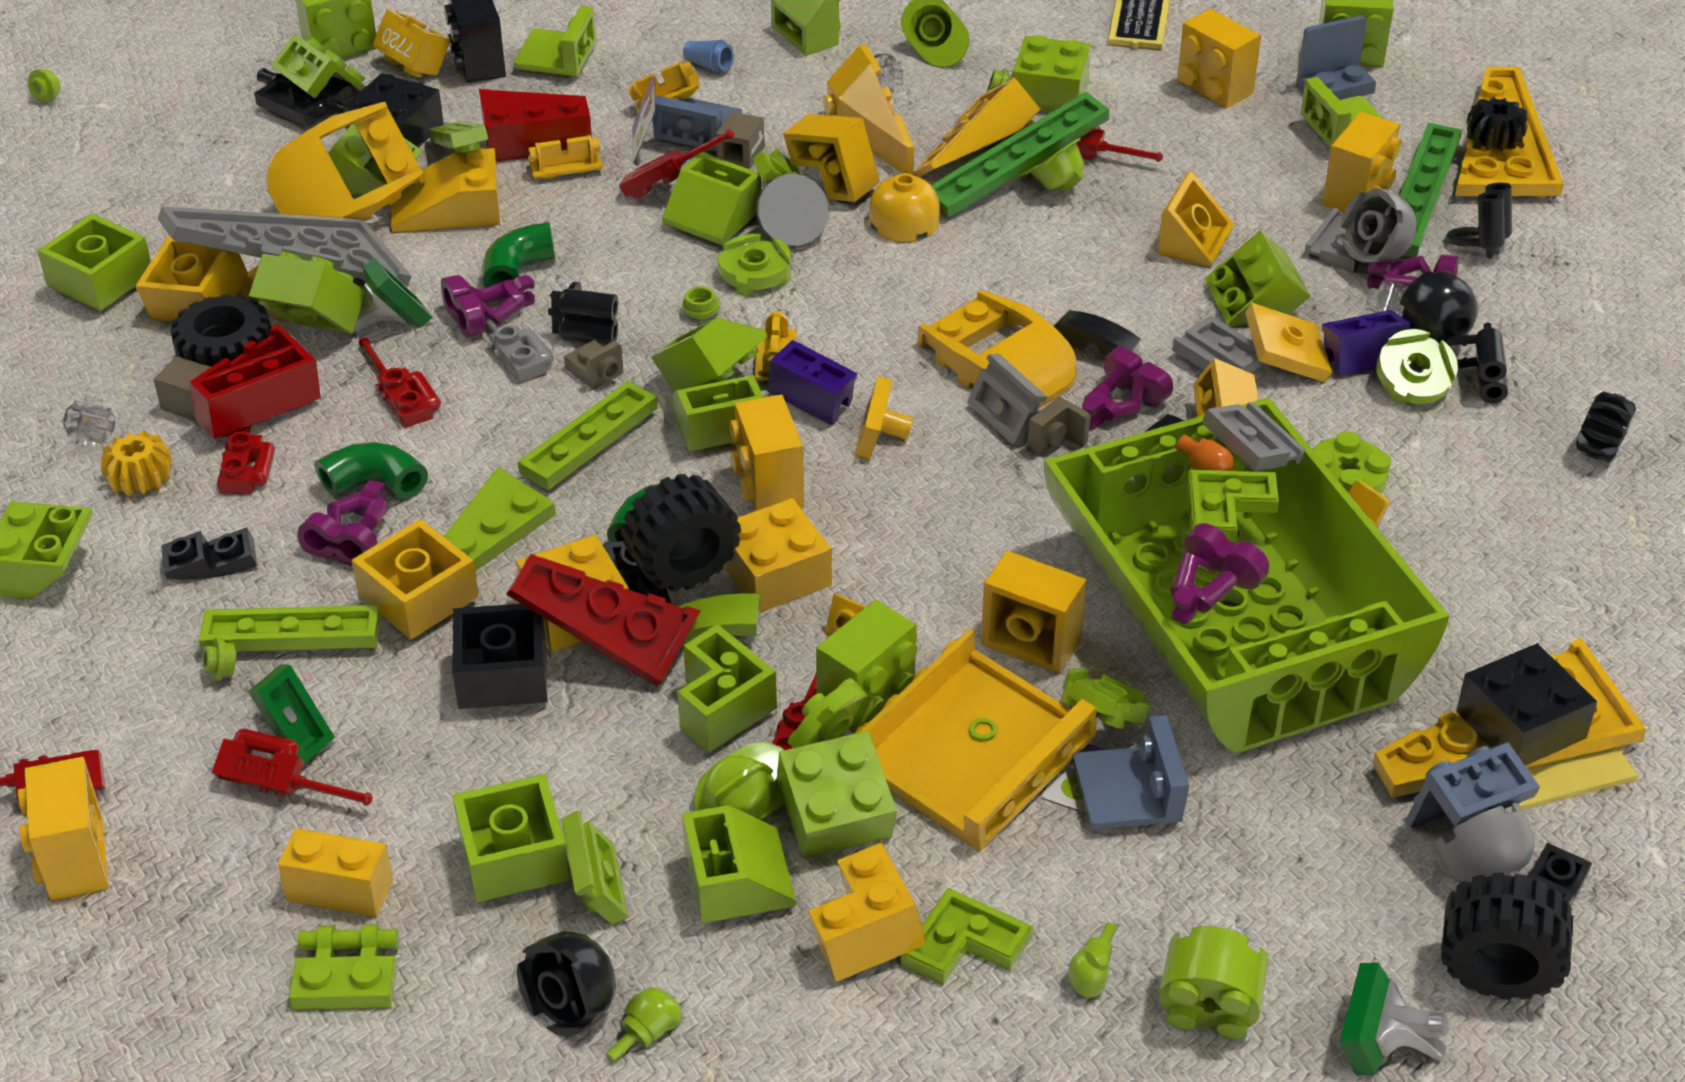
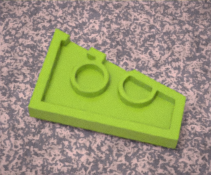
M497 467L443 537L472 558L475 571H477L555 516V503L505 470Z

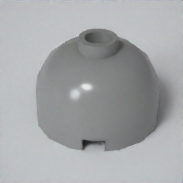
M1374 188L1367 193L1360 192L1347 205L1342 218L1341 228L1346 229L1347 241L1342 240L1344 248L1352 258L1360 262H1392L1406 253L1415 238L1417 221L1413 209L1403 197L1388 190Z
M1512 803L1511 813L1507 814L1503 806L1490 809L1454 827L1452 830L1456 838L1448 844L1445 843L1441 836L1433 845L1441 862L1453 877L1460 882H1472V877L1481 874L1486 877L1500 872H1504L1508 876H1515V873L1519 874V871L1531 861L1535 851V836L1520 804Z

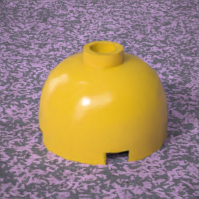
M902 173L882 181L872 193L869 208V224L871 227L873 225L877 228V234L882 238L895 242L917 241V235L927 232V237H929L939 228V197L932 185L924 179L912 174Z

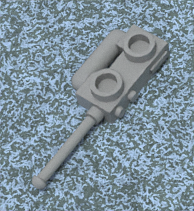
M485 315V324L492 332V334H489L490 342H488V346L494 350L495 356L502 360L519 383L547 373L546 366L553 362L554 356L534 330L530 328L521 330L517 325H504L498 328Z

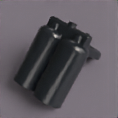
M1503 182L1488 184L1485 187V193L1478 195V227H1460L1450 230L1446 235V239L1450 244L1482 247L1486 249V257L1489 259L1500 253L1499 248L1504 245L1505 239L1509 238L1512 234V186ZM1473 235L1478 236V238H1460L1458 236Z
M576 281L572 282L562 292H551V308H548V315L551 316L552 333L560 334L564 339L585 342L595 340L601 344H609L617 340L619 327L618 319H616L618 312L617 294L582 290L581 283Z
M1487 322L1483 324L1484 329L1475 335L1452 336L1444 339L1443 341L1449 346L1475 344L1477 357L1458 359L1457 365L1458 369L1477 366L1480 395L1484 401L1497 403L1507 397V366L1503 337L1499 330L1492 328L1491 323Z

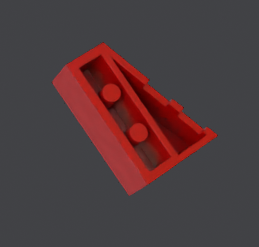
M479 89L482 121L488 135L486 145L487 149L495 148L496 161L528 158V148L535 147V143L560 140L561 151L567 150V139L587 135L592 137L590 112L586 96Z
M279 324L270 328V336L257 344L254 341H250L244 345V353L231 362L229 359L224 358L189 381L195 420L213 439L231 435L235 431L256 423L265 422L271 417L292 409L301 408L305 404L321 399L316 359Z

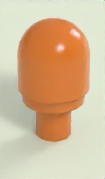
M1185 434L1178 440L1175 449L1189 456L1188 464L1193 466L1194 470H1233V455L1227 448L1215 441L1202 438L1197 442Z

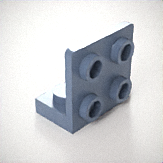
M1355 16L1304 29L1296 87L1302 93H1304L1305 79L1319 77L1339 100L1375 93L1376 81L1359 65L1367 22L1364 16Z
M656 96L655 112L653 114L654 138L666 140L673 144L680 143L698 147L716 138L717 131L731 111L742 113V109L692 98L676 100ZM716 146L710 148L707 151H717Z
M1167 715L1149 716L1146 735L1140 736L1139 747L1074 753L1072 763L1092 829L1171 823L1183 820L1190 785Z
M1509 742L1491 749L1488 746H1483L1471 752L1465 759L1454 763L1443 761L1429 769L1425 775L1426 780L1420 792L1413 799L1414 804L1406 821L1411 828L1447 815L1456 827L1490 809L1503 806L1505 809L1512 806V803H1521L1534 798L1540 786Z

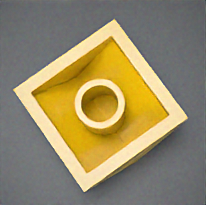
M1191 170L1184 175L1162 212L1158 254L1208 267L1213 264L1235 224Z

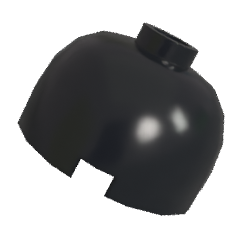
M1441 270L1442 272L1436 274L1430 271L1423 273L1409 285L1400 301V304L1404 306L1402 317L1410 322V329L1429 332V338L1436 340L1438 343L1448 337L1468 335L1474 327L1478 316V303L1472 288L1464 280L1448 270Z
M562 931L539 939L523 950L522 953H526L525 960L518 963L516 971L519 990L527 1008L534 1017L542 1012L555 1022V1024L546 1027L552 1033L565 1037L579 1034L596 1023L608 1010L616 990L614 968L608 954L593 939L585 934Z

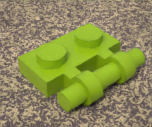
M378 924L363 925L362 930H336L334 925L319 926L317 931H299L298 949L300 951L316 950V957L295 958L289 994L292 1010L392 1008L397 971L395 956H379L380 949H398L399 930L380 929ZM361 949L360 956L335 957L336 950Z

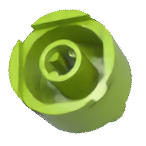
M1192 927L1191 935L1180 938V932L1174 934L1169 942L1159 992L1160 1004L1168 1012L1167 1022L1171 1026L1182 1030L1193 1029L1196 1027V1024L1216 1028L1221 1036L1229 1039H1242L1246 1037L1248 1028L1253 1026L1260 1017L1269 958L1265 950L1260 946L1258 954L1248 946L1249 938L1247 936L1221 927Z

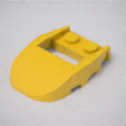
M382 102L331 116L282 147L270 162L267 172V189L280 214L356 218L366 221L372 218V214L387 204L390 206L402 197L401 191L417 180L419 184H422L426 179L422 168H420L386 103ZM353 124L387 183L356 199L352 198L321 141V138Z
M979 290L976 299L929 326L921 324L918 327L917 345L920 348L926 345L935 350V361L943 369L950 367L958 374L957 381L968 389L975 385L981 370L987 368L989 364L987 357L989 354H1000L1047 396L1046 401L1041 402L1039 407L1048 404L1070 390L1077 380L1075 353L1063 335L1029 306L996 294ZM1005 325L1013 328L1018 325L1024 327L980 354L968 348Z

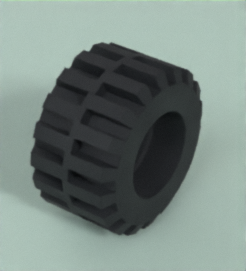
M220 295V297L204 298L203 301L194 302L189 305L188 309L180 311L178 318L174 319L171 324V337L176 356L212 367L224 358L229 359L231 362L243 354V346L250 341L258 344L269 337L271 325L266 309L263 305H258V302L255 300H245V296L239 295L234 297Z
M677 474L672 480L666 477L661 479L660 484L657 486H649L644 490L646 493L641 498L637 497L633 501L632 505L634 508L627 511L624 517L627 524L622 526L621 534L625 538L623 543L643 573L656 587L662 590L667 587L669 591H678L681 587L685 590L693 589L700 582L703 585L710 581V577L715 573L719 574L724 569L723 565L734 557L733 549L739 546L741 540L738 536L741 532V525L737 521L738 518L707 479L703 480L701 476L694 474L689 478L686 474Z
M1504 872L1493 873L1489 877L1481 874L1472 877V882L1463 881L1457 885L1456 891H1451L1447 898L1441 944L1442 963L1447 966V972L1452 978L1460 979L1461 985L1468 989L1474 988L1478 990L1479 994L1485 996L1494 995L1499 996V999L1507 1000L1519 997L1521 1000L1532 999V995L1535 994L1543 996L1551 993V988H1559L1564 983V977H1568L1571 970L1574 916L1571 915L1572 908L1569 902L1562 900L1563 895L1558 890L1548 889L1547 883L1538 879L1532 881L1526 879V875L1516 873L1515 876L1505 875Z

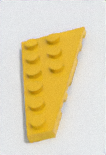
M1582 637L1571 642L1569 649L1558 656L1554 653L1550 654L1597 700V704L1586 739L1528 764L1526 768L1643 742L1646 733L1645 726ZM1450 710L1439 716L1437 724L1424 731L1414 730L1375 752L1373 767L1391 797L1394 798L1420 792L1426 780V773L1436 764L1443 761L1454 763L1465 759L1471 752L1480 747L1488 746L1490 749L1491 747L1457 712L1454 713Z

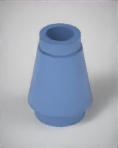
M721 39L688 41L684 45L683 56L687 61L715 73H720L721 71H727L731 67L734 60V50L730 44Z

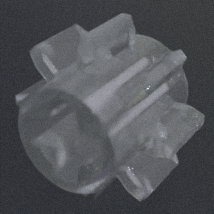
M876 54L874 57L881 68V75L877 76L881 87H889L892 94L895 91V85H903L901 62H896V59L890 54Z
M1382 281L1379 290L1370 288L1365 304L1367 305L1366 309L1373 311L1372 313L1393 310L1402 317L1404 306L1400 304V301L1408 287L1397 282Z
M85 396L83 401L75 400L74 404H71L66 409L63 417V426L67 436L76 438L75 445L93 448L95 442L104 444L105 439L112 435L115 428V417L111 412V407L103 406V399Z

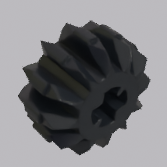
M1491 97L1489 101L1479 99L1476 105L1471 106L1467 116V138L1474 140L1476 146L1487 147L1488 151L1492 148L1498 149L1500 152H1503L1505 148L1515 149L1517 144L1523 141V137L1527 132V110L1520 108L1518 102L1506 101V98L1499 100Z
M1603 391L1598 394L1591 404L1577 436V450L1586 453L1588 457L1596 460L1601 459L1606 462L1616 457L1636 412L1635 403L1616 393L1611 394Z

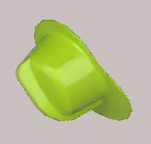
M912 0L903 10L901 17L902 32L924 60L932 66L941 68L953 66L962 60L970 44L969 32L961 19L944 1Z
M1079 138L1016 177L1031 173L1048 190H1070L1083 178L1082 170L1085 165L1077 146L1081 139Z
M755 742L737 749L718 761L698 781L694 792L696 810L730 805L762 820L782 807L785 803L776 775L779 752L784 751V749L768 742Z

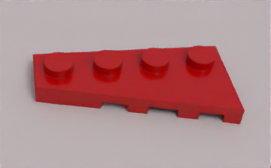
M530 554L506 593L510 598L655 686H658L664 679L701 611L689 606L682 608L667 603L665 598L650 593L646 596L625 589L623 584L611 580L604 582L586 576L584 571Z

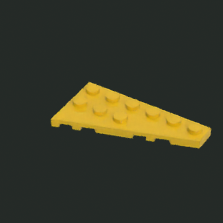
M1486 67L1479 99L1489 101L1491 97H1495L1499 100L1506 98L1508 102H1518L1520 108L1527 110V132L1523 137V141L1518 143L1515 149L1505 148L1503 152L1494 148L1488 151L1487 147L1476 146L1474 140L1468 139L1455 196H1478L1485 193V187L1488 184L1497 182L1510 184L1512 186V196H1534L1538 198L1561 196L1564 183L1520 67Z

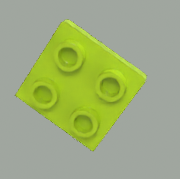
M580 6L575 17L570 19L566 32L532 29L514 60V68L526 70L530 73L544 72L558 74L562 77H577L596 43L594 7Z
M294 33L271 64L273 68L313 98L318 96L334 73L360 91L366 87L362 84L366 79L351 66L345 70L348 66L345 61L329 49L325 52L327 48L311 36L305 41Z
M1319 77L1305 79L1300 114L1330 148L1360 111L1383 118L1363 96L1339 100Z

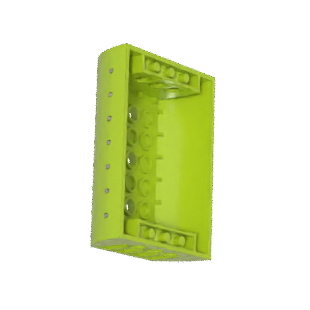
M1270 397L1254 401V403L1305 449L1300 464H1294L1290 460L1283 467L1256 471L1276 473L1279 497L1277 513L1236 512L1238 532L1236 542H1233L1236 544L1237 542L1245 541L1259 547L1268 559L1269 573L1259 587L1255 589H1243L1234 586L1207 613L1197 611L1194 618L1187 625L1172 619V611L1177 606L1173 604L1170 587L1184 553V550L1181 549L1183 541L1191 532L1187 479L1188 471L1194 469L1193 466L1188 464L1189 456L1175 449L1176 444L1184 434L1197 442L1202 438L1211 439L1227 448L1233 455L1234 467L1232 471H1254L1247 468L1238 456L1226 445L1220 443L1216 436L1202 424L1205 415L1044 460L1046 487L1054 504L1217 739L1236 754L1394 703L1409 688L1430 661L1442 639L1450 617ZM1248 403L1243 404V405H1240V406H1242L1243 408H1246ZM1197 568L1194 585L1203 588L1221 573L1218 571L1216 574H1210ZM1227 601L1228 603H1230V604H1232V605H1239V606H1236V607H1228V606H1225V605L1221 604L1220 602Z

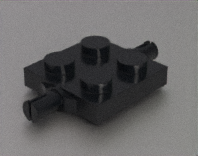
M266 68L259 69L257 80L267 85L254 93L256 105L303 126L315 122L316 119L327 112L337 115L342 114L343 106L346 105L343 101L353 95L351 83L332 76L318 96L313 98L283 74L271 72Z

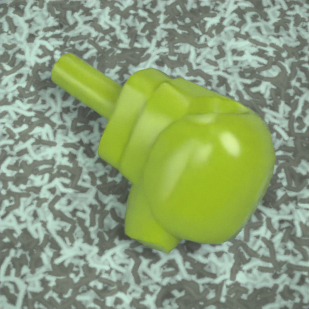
M1111 922L1105 924L1099 938H1089L1085 946L1079 949L1070 960L1069 984L1078 995L1085 998H1096L1105 989L1110 968L1108 964L1112 954V945L1110 943L1117 930V926Z
M649 987L639 994L633 995L624 1010L627 1017L621 1021L626 1034L606 1053V1056L612 1062H615L635 1042L647 1048L652 1041L655 1042L664 1034V1031L675 1029L682 1019V1010L676 999L659 987Z

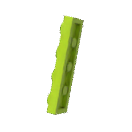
M465 121L427 129L431 143L441 145L442 149H453V151H459V153L479 149V142L488 140L485 125Z
M626 381L518 461L519 474L549 491L658 409L657 396Z
M379 605L209 609L204 612L198 641L201 653H203L205 646H211L214 638H223L226 643H234L236 652L377 648L381 614Z

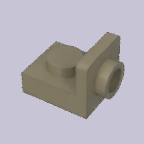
M593 340L564 355L565 368L593 390L624 373L622 347L616 341L603 347Z
M1059 396L1029 419L1027 450L1040 456L1050 447L1057 446L1064 437L1082 447L1088 442L1090 414Z

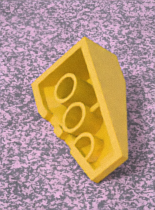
M866 44L859 45L827 80V95L823 96L825 113L831 116L863 118L872 152L899 172L913 175L914 145L901 115H894L891 102L892 94L889 87L882 88L877 76L881 75V68Z
M1015 77L982 94L955 122L957 126L942 137L944 142L936 146L927 155L914 173L917 177H920L1014 133L1020 132L1034 123L1031 119L1040 110L1039 106Z

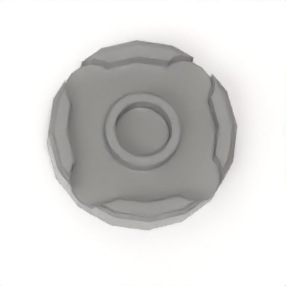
M786 174L773 179L762 189L756 203L758 223L762 232L771 241L772 237L783 241L788 247H799L812 242L823 232L828 221L829 204L824 191L815 181L803 175Z

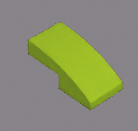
M760 594L718 595L698 599L679 606L682 608L689 606L701 610L682 645L716 624H719L731 635H757L761 607Z

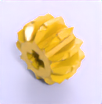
M146 430L138 435H132L128 432L126 437H113L112 445L102 447L103 455L100 458V468L103 477L106 478L113 492L124 491L127 497L135 492H141L145 496L146 490H160L161 482L170 480L171 463L173 461L170 450L167 449L160 435L149 436Z

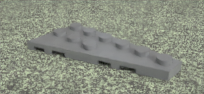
M161 206L158 221L173 240L181 243H192L259 258L262 257V254L279 256L281 251L295 254L302 258V260L310 261L312 256L321 257L331 261L334 264L333 269L364 280L366 278L363 267L375 257L407 288L411 279L409 272L363 219Z

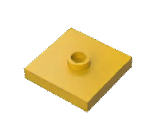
M1251 303L1245 311L1258 361L1326 382L1332 370L1317 324Z

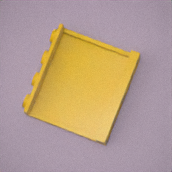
M968 629L960 638L949 642L942 651V654L929 667L920 669L913 678V681L899 695L890 697L885 703L883 710L869 723L866 722L860 725L855 733L869 730L890 792L981 852L1073 759L1074 753L1080 752L1096 736V707L1083 699L1072 709L1066 707L975 650L974 631ZM979 718L990 719L996 724L997 733L989 741H977L970 735L971 723ZM979 724L975 727V731L980 735H988L992 732V728L987 724Z

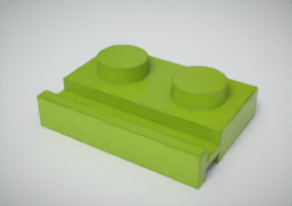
M578 810L562 818L575 893L578 896L581 895L589 911L592 913L598 912L611 925H615L628 918L629 915L614 843L590 821L583 824L582 815Z

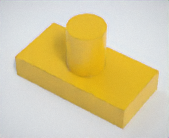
M880 376L876 379L867 404L855 451L856 456L870 460L880 432L904 440L908 438L913 417L886 409L893 380Z

